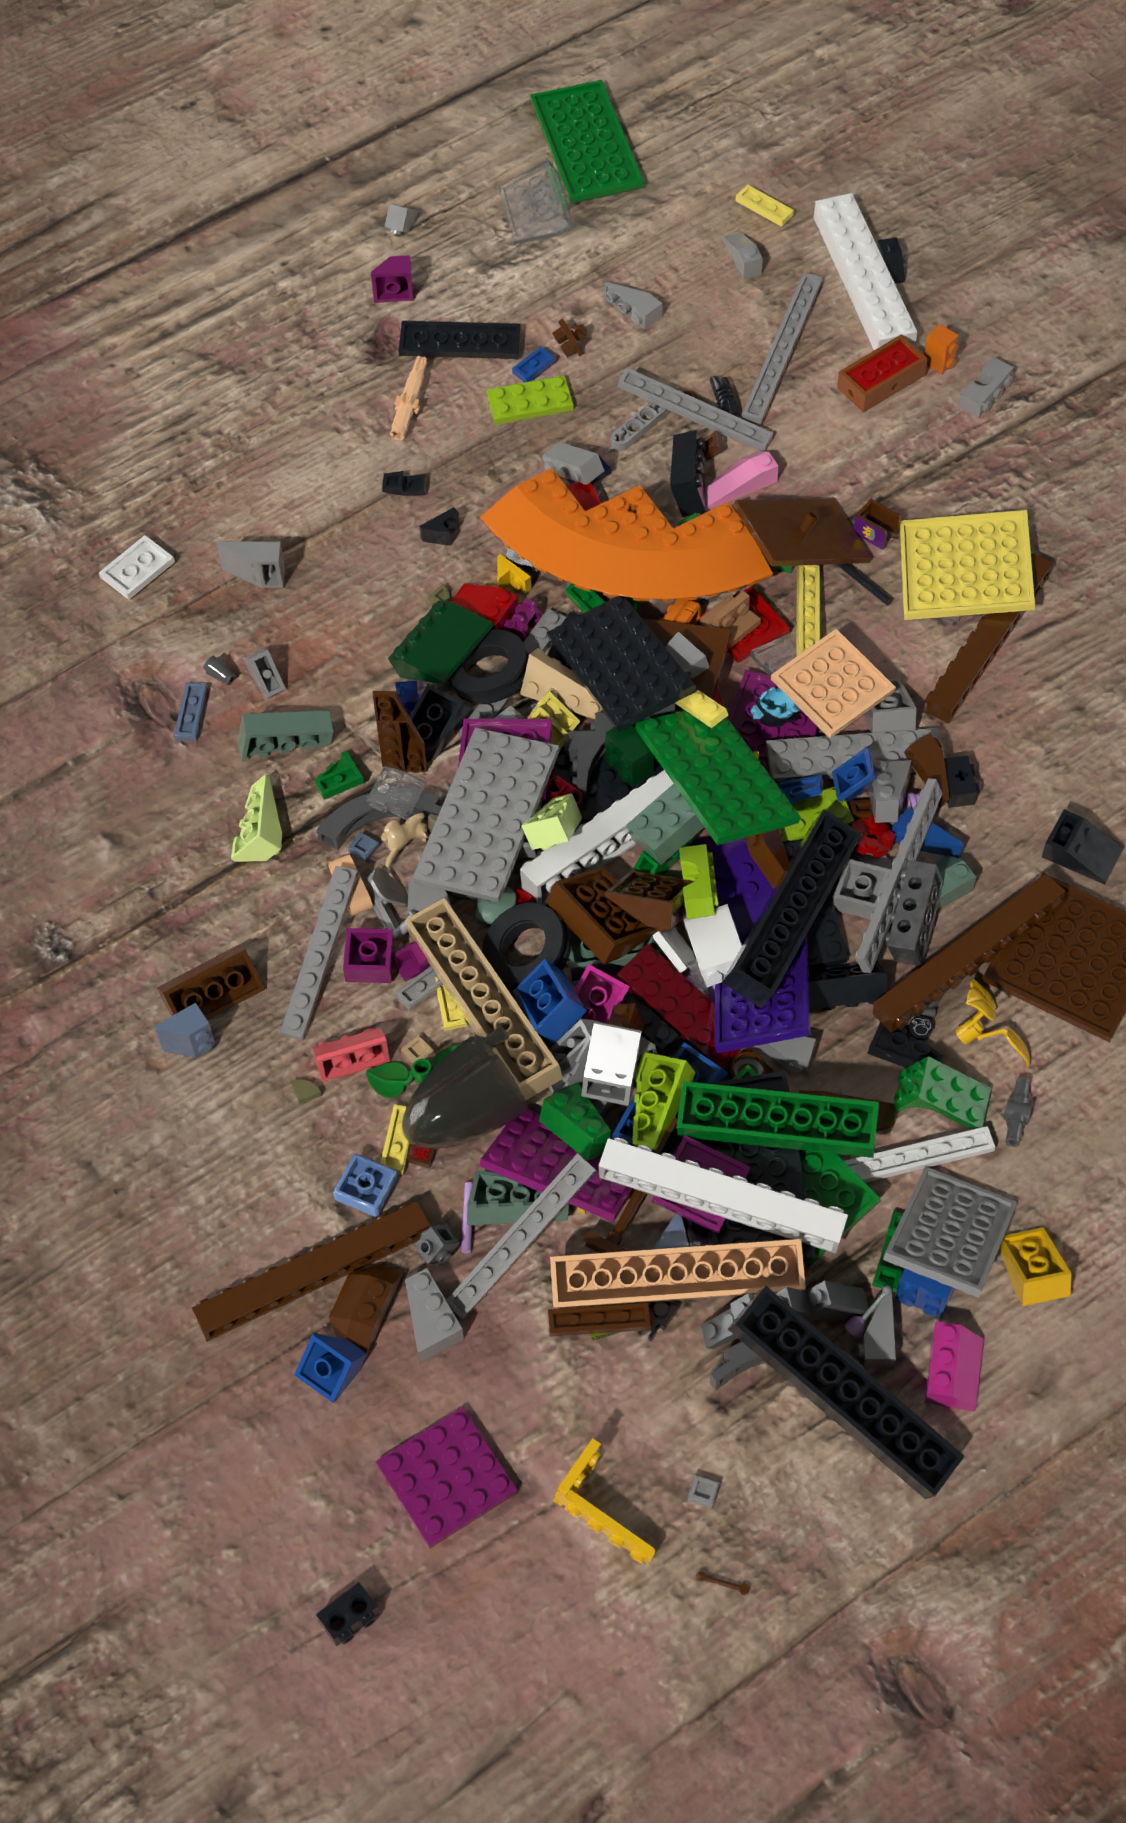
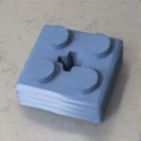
M354 1154L333 1191L336 1201L377 1217L398 1180L397 1171L359 1154ZM367 1183H370V1186H369V1187L363 1188V1187L361 1186V1185H366Z

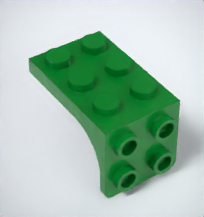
M929 1056L900 1072L898 1090L893 1099L895 1102L894 1111L901 1112L913 1107L933 1110L972 1130L983 1127L991 1087Z

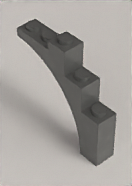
M675 703L641 721L675 713ZM604 712L595 713V721H591V731H569V740H564V753H569V762H573V772H577V777H573V786L582 793L583 799H587L588 784L593 770L606 753L605 733L614 728Z
M823 1281L807 1291L786 1287L776 1293L807 1321H848L853 1316H862L869 1309L862 1288ZM748 1293L730 1303L731 1309L701 1325L707 1349L714 1350L730 1341L738 1339L728 1328L753 1298L754 1294Z

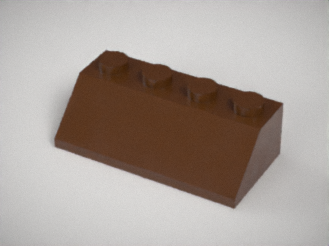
M240 945L157 987L171 1016L196 1003L207 1020L265 990L246 949Z

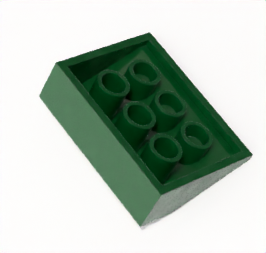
M437 601L432 605L429 612L419 620L415 628L407 634L402 643L394 649L388 660L400 678L444 684L494 625L491 621L453 602Z

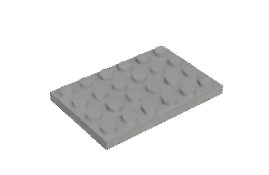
M925 1166L883 1260L979 1298L1017 1202Z

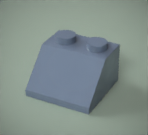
M196 1003L154 1026L163 1052L197 1057L200 1054L208 1053L216 1046L210 1024Z

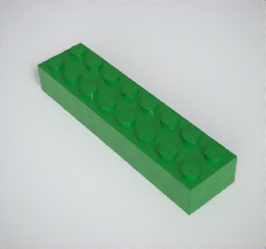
M683 1081L677 1133L678 1137H684L685 1135L695 1139L874 1158L879 1102Z

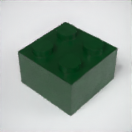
M633 725L619 732L614 727L605 733V760L609 766L615 767L624 782L627 781L634 787L654 774V755Z

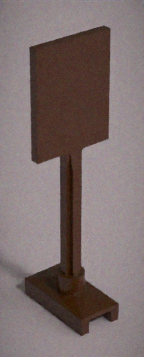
M674 1117L655 1151L656 1154H669L678 1139L677 1118ZM635 1190L613 1231L609 1232L606 1239L588 1231L584 1237V1241H586L585 1247L597 1253L628 1251L619 1246L623 1239L622 1235L646 1193Z

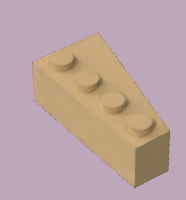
M539 648L529 654L520 695L540 701L544 694L550 691L571 712L595 719V713L603 712L572 670L563 666L557 659L550 658Z

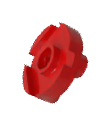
M874 816L858 819L852 824L851 827L862 834L854 848L855 851L862 855H866V853L873 854L874 858L883 857L890 852L895 834L887 825L875 823Z

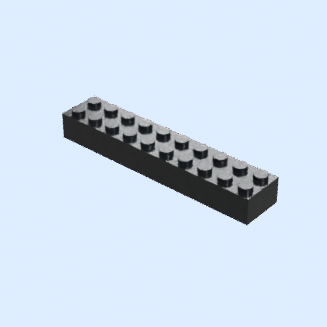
M823 809L812 822L723 978L722 983L760 1008L768 1002L775 993L862 835L861 833Z
M764 1286L758 1290L728 1328L740 1341L924 1499L937 1495L965 1457L769 1287Z

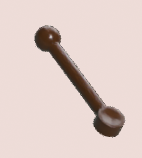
M702 1571L696 1574V1579L699 1582L708 1581L735 1589L741 1595H747L750 1591L747 1584H733L707 1576Z

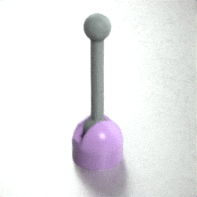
M888 1285L884 1286L881 1295L862 1317L853 1316L846 1322L845 1327L851 1334L860 1338L867 1329L866 1319L886 1296L892 1294V1288Z

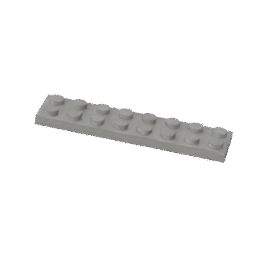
M939 728L836 735L832 738L822 736L768 740L765 743L770 774L775 783L822 775L823 779H833L832 771L866 747L870 749L872 762L908 760L904 754L908 746L930 733L941 743L945 758ZM913 766L911 767V773L916 772Z

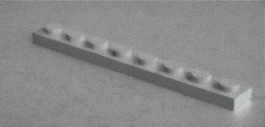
M626 368L618 381V388L759 451H765L772 439L773 433L629 368Z
M547 609L523 642L528 657L537 648L545 653L551 644L547 632L562 625L566 616ZM515 693L495 703L478 704L468 719H494L505 709ZM463 727L459 731L461 737Z
M339 866L334 868L280 1030L282 1036L304 1041L358 877L357 870Z
M577 1153L448 1297L446 1302L449 1307L462 1319H465L597 1170Z

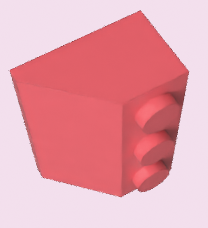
M381 1028L367 1029L353 1036L346 1035L340 1038V1040L323 1042L312 1048L322 1082L390 1062L386 1037Z

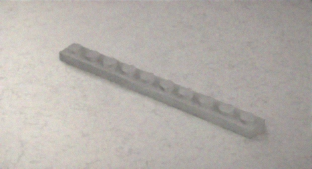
M803 273L742 413L743 420L762 424L820 289L823 277Z
M927 779L925 787L921 790V797L918 804L914 807L913 817L907 825L904 839L900 842L898 854L893 859L892 869L886 877L885 886L878 897L876 909L871 914L868 929L865 930L861 946L856 951V961L862 972L871 973L890 927L892 913L898 906L897 893L903 887V870L908 868L909 860L916 861L941 799L942 791L936 779Z

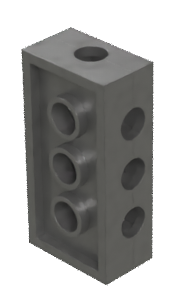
M909 860L908 868L903 870L902 881L904 883L902 889H899L897 893L898 906L891 916V923L893 925L891 932H888L886 935V945L895 962L922 967L944 881L936 864Z

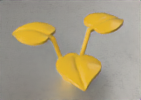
M972 978L966 1004L975 1007L979 1011L973 1018L955 1029L958 1038L967 1045L975 1038L981 1041L986 1037L1004 1034L1013 1048L1025 1060L1028 1068L1030 1066L1029 1051L1024 1041L1013 1029L1009 1028L1007 1030L1003 1028L982 1034L984 1026L979 1019L985 1015L991 1021L996 1020L994 1012L997 1007L991 994Z

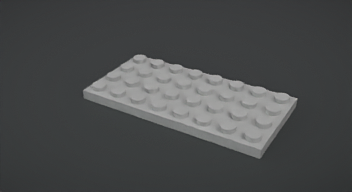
M475 728L412 877L414 883L499 903L526 837L521 825L536 812L560 752L559 746Z

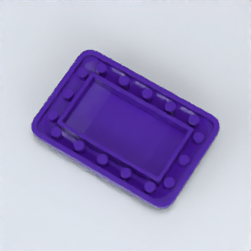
M711 836L693 839L690 846L706 844L707 852H712L718 906H714V908L728 904L741 943L743 944L774 889L751 857L745 838L719 845L716 844Z

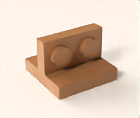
M743 591L735 598L732 595L727 596L700 618V624L702 626L731 629L732 636L729 643V648H731L759 626L761 619L749 610V595Z

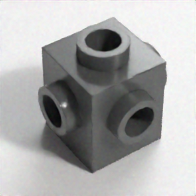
M444 1224L430 1226V1228L422 1232L420 1240L415 1244V1247L420 1253L421 1258L428 1265L435 1263L443 1264L450 1259L452 1251L460 1242L449 1227Z

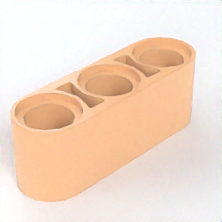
M350 854L328 862L331 874H333L335 866L357 870ZM359 872L347 907L351 916L373 908L371 898Z

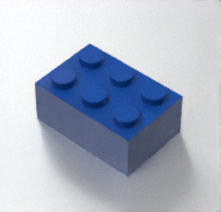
M546 959L513 990L534 1030L553 1044L587 1011L564 972Z

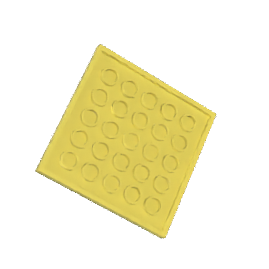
M1027 510L901 520L900 539L904 620L1035 610Z

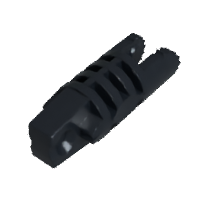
M711 376L710 384L719 409L737 416L738 407L728 378L722 377L720 382L717 376Z

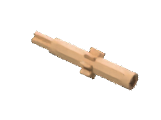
M416 357L401 397H396L394 404L396 405L395 410L397 412L390 432V436L395 440L404 439L413 413L418 414L420 405H418V395L427 365L425 357Z

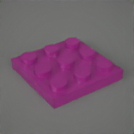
M685 1135L674 1155L676 1157L675 1160L684 1163L686 1160L698 1163L700 1168L706 1170L715 1168L722 1171L723 1175L731 1178L735 1175L746 1179L751 1170L750 1166ZM655 1195L652 1198V1202L719 1234L726 1218Z

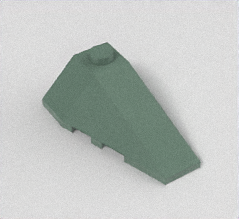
M947 855L932 863L937 865L944 881L937 910L973 891L976 876L964 860Z

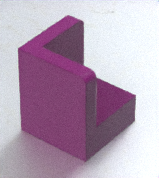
M417 942L392 954L394 966L405 982L417 977L429 968L428 959Z

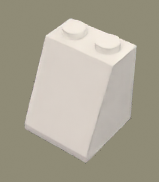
M728 904L714 908L715 916L683 919L706 987L722 982L742 947Z

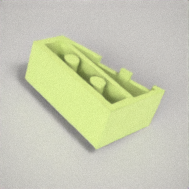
M571 793L553 798L521 826L532 850L539 848L547 850L555 844L568 842L580 823L582 815Z

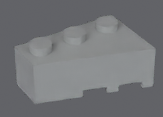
M912 760L873 762L876 777L868 789L875 823L898 822L903 801L906 798L907 789L911 783Z
M580 1019L549 1049L559 1064L563 1076L562 1080L549 1087L552 1095L576 1083L582 1088L595 1020Z
M427 1268L405 1279L419 1362L422 1363L463 1341V1329Z

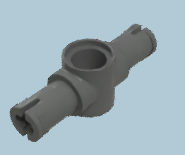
M1018 1078L1016 1080L1014 1094L1010 1100H1007L1004 1120L1008 1128L1005 1143L1011 1147L1019 1146L1022 1129L1025 1125H1028L1032 1104H1029L1028 1099L1030 1081L1025 1078Z

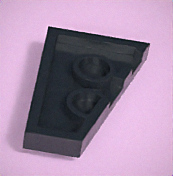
M881 1022L867 1053L905 1068L928 1056L942 1062L944 1056L921 1039L916 1040L907 1034L908 1030L905 1028H898L891 1033Z

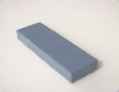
M185 683L174 733L175 740L197 742L208 691L207 684Z

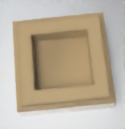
M420 1035L401 1049L402 1054L412 1064L418 1059L428 1060L435 1054L434 1049Z

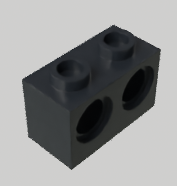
M358 1582L319 1611L316 1617L337 1647L341 1643L344 1645L350 1642L355 1637V1632L363 1626L364 1628L371 1626L377 1620L376 1616L379 1615V1610L363 1586ZM359 1603L367 1605L366 1610L362 1613L353 1611L354 1607ZM339 1619L345 1621V1625L341 1629L332 1628L334 1621Z

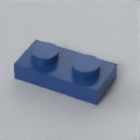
M540 346L512 368V374L524 383L530 382L555 363V357Z

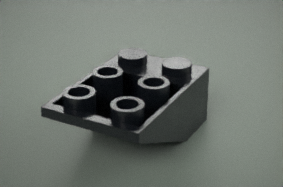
M1064 809L1045 843L1042 858L1105 885L1123 848L1084 817Z

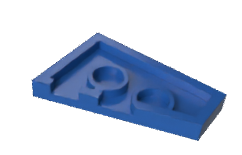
M816 775L776 784L789 802L794 804L822 794L824 782L822 775Z

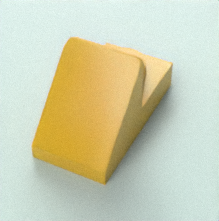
M499 554L497 556L498 587L504 589L511 583L516 590H520L524 594L532 590L531 576Z

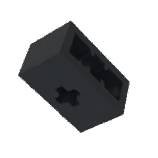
M968 755L944 758L950 798L947 802L948 808L975 805L976 797L980 794L978 782L974 781V764H970Z

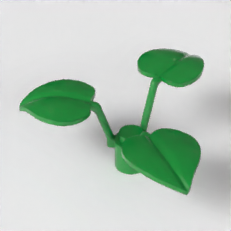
M461 1044L443 1049L434 1056L432 1064L427 1059H418L413 1063L410 1075L407 1068L397 1062H389L367 1069L366 1075L373 1090L385 1098L401 1096L404 1092V1085L408 1086L413 1077L418 1084L424 1085L430 1112H423L417 1117L415 1130L423 1140L436 1143V1145L442 1144L453 1133L454 1117L447 1108L434 1110L428 1084L433 1079V1073L436 1075L443 1073L445 1079L450 1081L466 1077L472 1067V1045Z

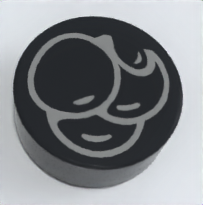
M916 1016L910 1021L909 1033L914 1039L926 1040L931 1036L933 1024L929 1018Z

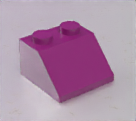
M410 255L390 256L371 271L374 303L413 301Z

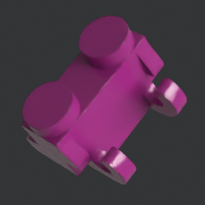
M525 599L522 604L516 606L515 614L512 618L505 621L504 629L517 635L524 642L529 635L526 631L529 629L527 624L534 616L533 622L537 624L543 614L532 600Z

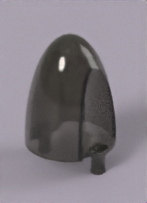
M501 1025L485 1037H480L477 1034L470 1036L441 1060L420 1083L409 1100L402 1119L403 1135L409 1143L423 1149H442L461 1145L503 1127L528 1111L527 1100H525L518 1084L499 1056L492 1050L506 1039H509L508 1033Z

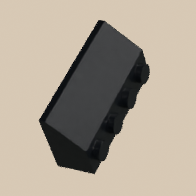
M876 960L871 973L862 972L858 963L809 969L810 1012L816 1008L832 1010L836 1006L841 1005L856 1007L859 1003L868 1002L869 1004H874L876 1000L888 992L887 973L878 960Z

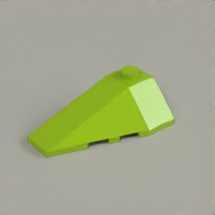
M643 1052L635 1073L637 1090L634 1097V1102L636 1103V1115L633 1122L634 1146L643 1145L655 1151L658 1148L679 1110L683 1081L692 1082L696 1073L686 1060Z

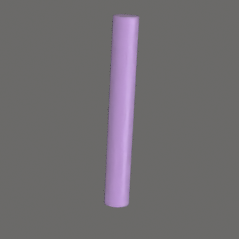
M472 1182L465 1183L461 1252L465 1254L471 1252L472 1225H467V1204Z

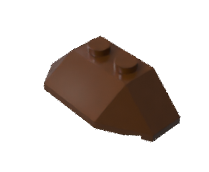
M384 1264L349 1273L329 1315V1320L336 1337L346 1339L366 1352L367 1355L364 1361L368 1358L405 1275V1272Z

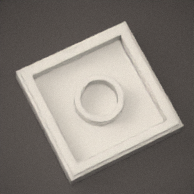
M675 927L667 932L657 931L652 935L679 972H683L697 962L695 953Z

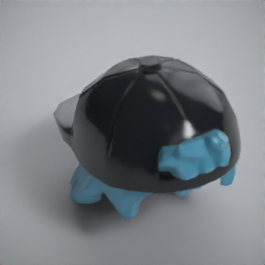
M772 687L768 691H764L757 698L755 705L751 709V714H753V719H758L765 726L779 728L787 722H797L799 719L797 712L801 709L780 688L775 689Z

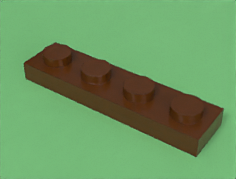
M648 1303L548 1309L550 1337L650 1330Z

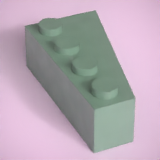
M329 710L242 714L237 739L241 761L249 760L248 756L259 755L260 758L267 757L269 752L281 750L282 754L289 753L296 747L304 750L330 745L334 731Z
M476 1170L467 1204V1225L516 1223L542 1192L497 1173ZM567 1204L553 1221H567L571 1204Z

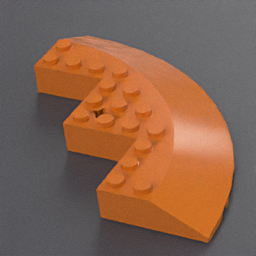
M551 468L516 485L480 516L482 522L495 537L498 536L508 549L511 548L518 554V557L531 562L534 568L545 574L550 573L558 577V580L561 582L565 580L582 590L603 592V595L609 597H632L635 601L662 599V602H668V599L680 598L681 601L697 600V597L700 596L713 597L717 596V593L737 591L738 587L745 585L749 587L773 576L759 546L728 502L673 529L640 485L584 511L557 473Z

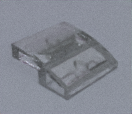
M785 635L751 650L750 657L764 672L771 676V674L796 657V648Z
M384 766L365 803L383 813H386L388 810L408 820L427 782L407 772Z

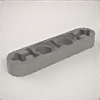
M649 402L612 434V448L617 451L626 450L667 416L670 410L661 406L658 408V405ZM651 415L653 419L645 420L643 416ZM630 427H638L639 430L636 431V432H633V431H630L629 428H630Z

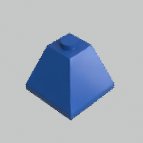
M868 747L832 771L837 800L840 802L851 801L857 796L862 795L874 781L876 776Z
M314 1333L310 1338L294 1376L334 1403L358 1374L367 1353L346 1339Z

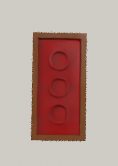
M901 334L840 370L837 388L862 412H865L923 377L926 372L928 358Z

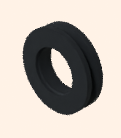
M489 630L449 677L456 695L470 703L490 704L504 700L516 693L522 687L529 658L524 643L517 635L509 631ZM495 655L508 659L506 666L493 676L478 678L468 675L470 668L484 657Z
M522 903L507 909L494 920L485 935L482 953L505 987L514 990L544 959L560 970H563L571 951V936L566 924L550 908L538 903ZM528 929H542L546 938L540 955L533 962L525 966L511 965L508 953L513 940L521 932Z

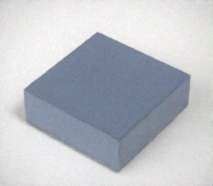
M360 832L348 847V852L367 862L380 845L375 839Z

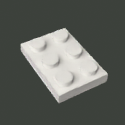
M144 535L102 569L99 575L101 579L129 600L175 561L171 554Z

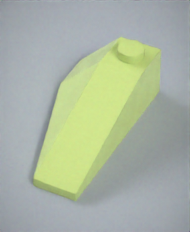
M265 774L251 786L245 805L248 811L244 819H241L239 827L242 830L240 836L235 837L233 842L231 860L234 862L267 861L273 855H277L282 848V830L270 777Z

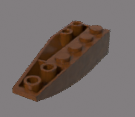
M373 691L383 771L392 773L398 771L412 773L427 772L425 743L396 691Z

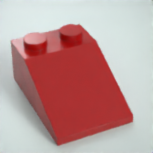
M463 584L450 602L491 621L494 625L491 629L505 630V621L511 619L515 614L518 596L500 587Z

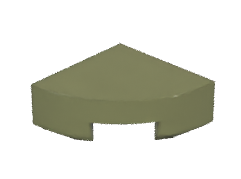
M444 584L428 596L429 601L433 604L437 601L450 602L449 591Z
M290 1081L299 1104L322 1096L319 1088L310 1081Z

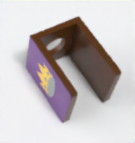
M871 498L855 515L854 530L859 537L883 550L887 538V531L885 529L897 535L900 530L901 515Z

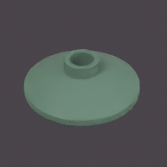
M505 887L499 903L479 898L474 908L476 918L481 923L492 924L501 913L516 905V894L511 888Z

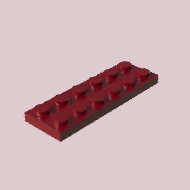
M648 943L616 975L619 981L630 986L629 990L692 1048L722 1069L741 1050L717 1053L715 1049V1004Z

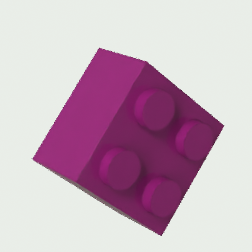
M347 928L343 962L345 982L392 983V954L395 949L393 929Z

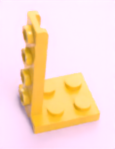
M592 1438L558 1486L553 1502L560 1507L566 1506L565 1510L570 1515L576 1518L580 1516L586 1520L587 1526L597 1533L603 1532L609 1537V1542L614 1546L627 1549L631 1552L630 1556L635 1561L641 1564L645 1562L649 1565L655 1554V1549L577 1494L587 1476L585 1473L591 1474L601 1456L598 1452L601 1444Z

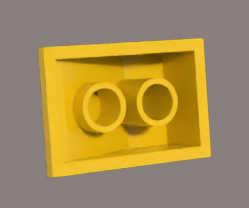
M1044 1227L1004 1235L1000 1251L1013 1289L1023 1306L1070 1297L1071 1272Z

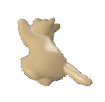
M424 813L413 815L404 824L399 823L398 820H392L387 823L381 836V840L385 842L387 848L391 851L385 862L387 868L391 866L398 852L409 841L418 838L426 842V838H428V825L422 822L425 817Z

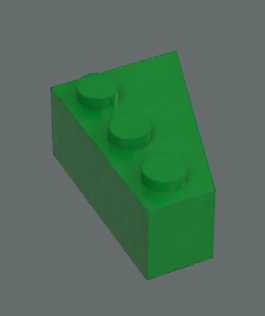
M576 1083L544 1098L539 1122L587 1161H590L603 1154L611 1130L589 1098L581 1096L582 1088Z

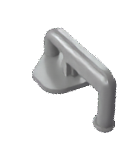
M377 867L367 878L366 889L371 898L373 909L384 929H393L394 940L398 941L408 932L405 920L399 925L388 902L406 906L408 904V896L400 883L382 868ZM410 910L407 918L415 915L417 912Z

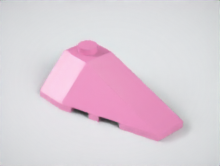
M757 451L744 456L705 486L706 511L776 483L779 466L771 454L766 451Z

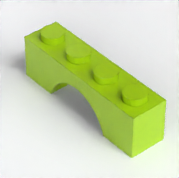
M706 844L679 848L683 879L694 881L690 885L683 887L687 920L715 916L714 906H718L712 852H707Z

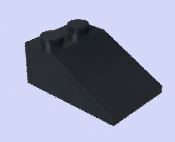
M430 684L426 685L410 718L425 743L426 758L433 761L462 728L463 720L468 717L472 708Z

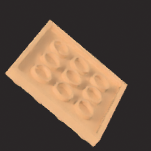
M837 629L771 674V680L829 738L835 736L894 693L896 689Z

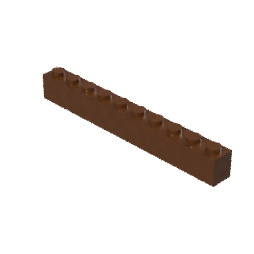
M1031 553L1035 598L1050 577L1053 562ZM1026 611L987 614L986 617H981L977 630L975 632L972 631L968 636L966 646L960 647L955 662L951 661L946 669L947 673L945 676H940L934 692L930 691L925 700V703H927L926 713L948 724L950 723Z
M1043 875L876 1000L873 1004V1015L891 1033L898 1028L902 1029L913 1016L921 1015L933 1001L938 1002L950 988L955 989L958 987L962 979L968 975H974L982 964L991 962L1002 949L1007 950L1015 939L1019 936L1024 937L1035 924H1041L1048 914L1061 909L1064 905L1066 891L1049 875Z
M417 1201L412 1204L406 1203L391 1214L386 1213L379 1216L372 1223L359 1225L353 1232L346 1235H338L331 1242L323 1246L317 1245L302 1256H294L287 1263L279 1267H270L262 1275L247 1278L242 1284L234 1288H226L219 1295L211 1299L207 1298L199 1301L196 1306L192 1307L194 1316L208 1342L349 1273L355 1272L418 1242L420 1235L430 1228V1224Z

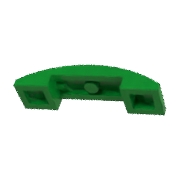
M893 1211L872 1286L883 1289L884 1286L888 1285L892 1288V1292L896 1293L903 1267L883 1260L903 1213Z

